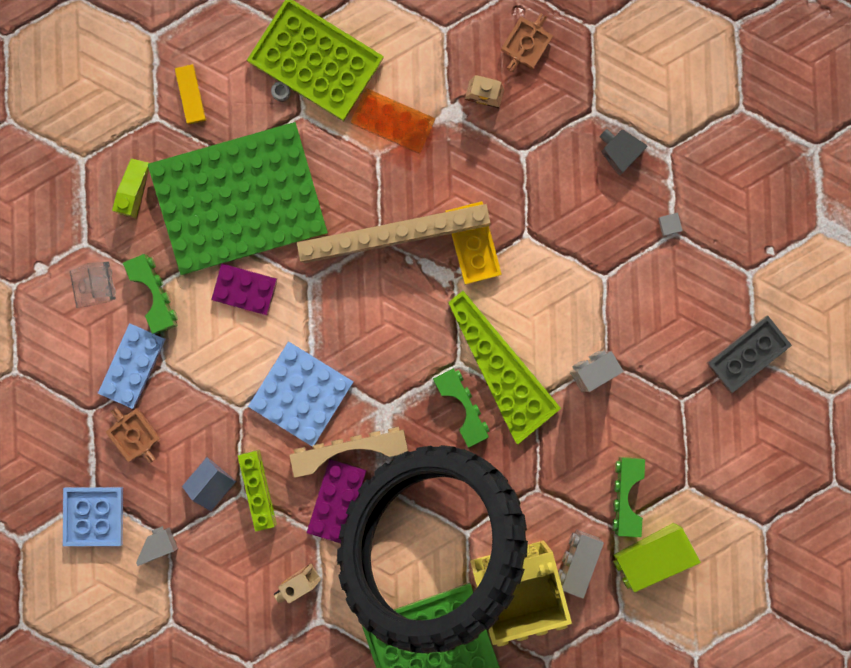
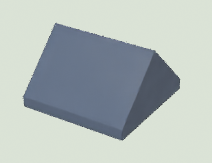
M206 457L182 487L192 501L212 511L236 481L211 459Z

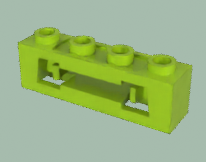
M256 450L238 455V460L255 532L273 528L277 525L261 452Z

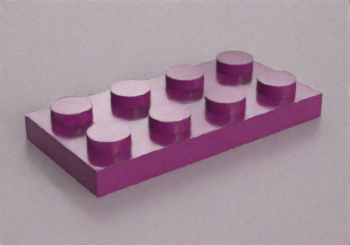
M329 459L306 533L341 544V539H339L341 525L346 523L348 517L346 511L351 501H355L359 495L358 490L362 486L366 473L365 469Z

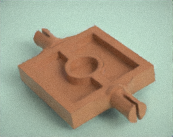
M540 13L536 22L520 17L501 48L502 52L512 58L511 63L507 67L509 71L511 69V72H514L519 63L533 70L553 38V35L546 32L542 27L547 19L546 15L543 17V14Z
M115 407L110 412L117 421L106 431L107 435L128 462L143 455L149 464L152 463L156 458L149 450L161 438L138 408L123 416L119 409Z

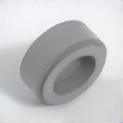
M279 81L272 86L271 93L275 100L283 102L289 99L291 90Z

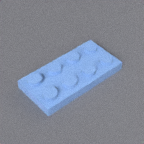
M129 323L98 394L135 409L166 339Z

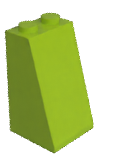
M675 523L613 554L615 558L613 563L617 571H622L624 578H622L623 583L627 589L631 588L633 592H637L701 563L683 528Z

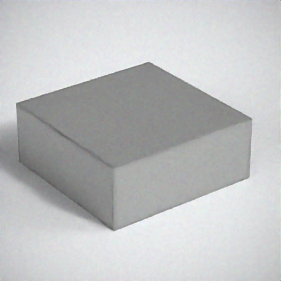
M678 213L658 218L662 236L683 231Z

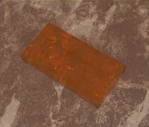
M366 88L351 120V124L421 154L436 118Z

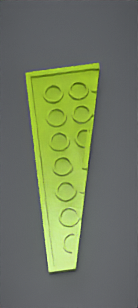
M461 291L448 304L509 431L518 445L558 412L561 407L466 293Z

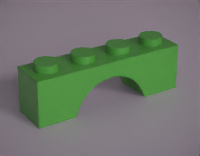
M142 254L123 262L130 281L142 282L152 292L153 305L145 315L152 334H159L178 326L176 322L178 320L177 314L169 306L171 300L167 292H164L161 287L163 281L159 274L156 275L154 270L156 264L153 258Z
M453 368L433 378L441 396L456 397L464 405L466 418L459 431L467 447L469 448L488 438L487 433L490 430L486 422H481L478 416L481 415V412L476 404L472 405L470 401L472 395L468 387H463L461 381L464 379L460 371H455Z
M619 457V461L615 463V472L618 473V480L614 482L617 500L613 502L616 519H613L612 529L618 536L642 537L643 518L631 510L628 503V494L636 482L644 479L645 459Z

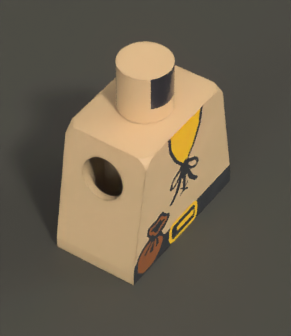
M475 75L469 81L465 100L500 108L504 92L502 82Z
M309 564L286 579L278 587L279 590L274 593V597L278 603L284 600L291 603L313 590L321 581V578L313 565Z

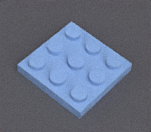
M123 487L63 488V546L123 545Z

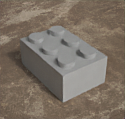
M603 350L590 355L589 361L584 360L573 365V370L570 371V374L581 392H590L624 371L612 351L605 352Z
M576 529V532L570 536L569 544L571 545L569 551H565L562 562L564 564L562 570H558L564 592L584 599L604 542L596 536Z

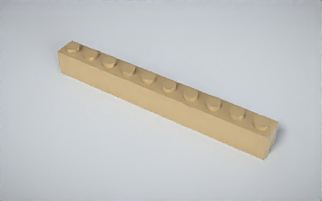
M487 204L297 242L300 262L309 263L491 226Z

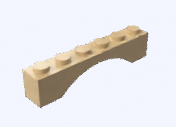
M399 427L388 429V433L381 434L380 431L369 433L370 437L365 438L357 435L350 437L351 441L343 442V439L331 441L332 445L324 446V443L312 445L313 449L305 450V447L294 449V453L290 454L294 478L315 473L328 458L346 450L369 449L380 452L388 457L402 454L408 451L404 429L399 430Z

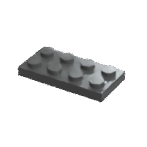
M765 316L708 361L707 364L728 391L733 393L792 345L771 318Z

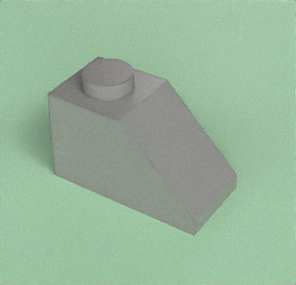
M161 526L152 530L153 534L147 537L137 559V566L178 549L170 527L164 529Z

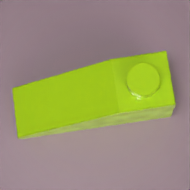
M130 159L116 192L112 211L120 215L137 218L149 170L148 162Z

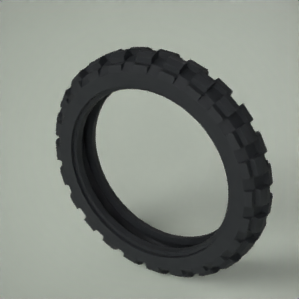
M430 445L418 447L412 452L406 451L395 456L392 462H385L374 471V476L370 480L366 479L359 488L358 497L355 501H351L346 511V514H348L346 523L341 525L339 534L341 547L337 549V565H340L341 572L338 575L341 588L347 596L346 602L352 613H355L358 617L359 623L368 632L374 634L377 639L387 645L405 651L427 654L454 650L457 646L466 645L477 639L484 630H489L499 620L498 616L501 612L508 608L514 598L513 593L517 584L521 583L525 570L523 569L524 558L527 557L528 541H526L525 535L527 525L525 515L520 508L521 503L515 490L512 489L508 480L498 469L477 454L465 449L462 450L454 446L441 445L433 447ZM437 477L461 480L467 483L479 495L490 518L492 551L487 570L477 589L455 610L441 617L429 620L408 619L397 613L386 603L374 580L371 566V548L377 524L389 504L408 487L420 481Z

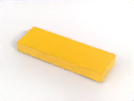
M194 65L175 68L187 124L207 121Z

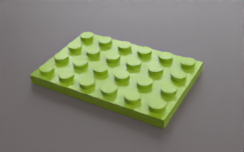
M285 0L251 52L247 62L344 122L383 61L384 56L294 0Z

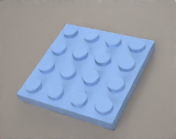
M288 341L248 407L312 446L316 444L354 381Z

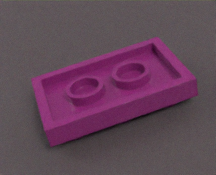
M221 263L211 300L268 315L277 278Z

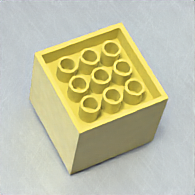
M544 540L528 545L527 557L524 558L523 569L525 570L521 583L517 584L513 593L514 598L508 608L501 612L498 616L499 620L489 629L492 645L504 646L510 640H526L529 638V635H544L548 633V630L555 628L556 630H563L569 624H572L554 555ZM491 555L470 560L477 587L484 577Z

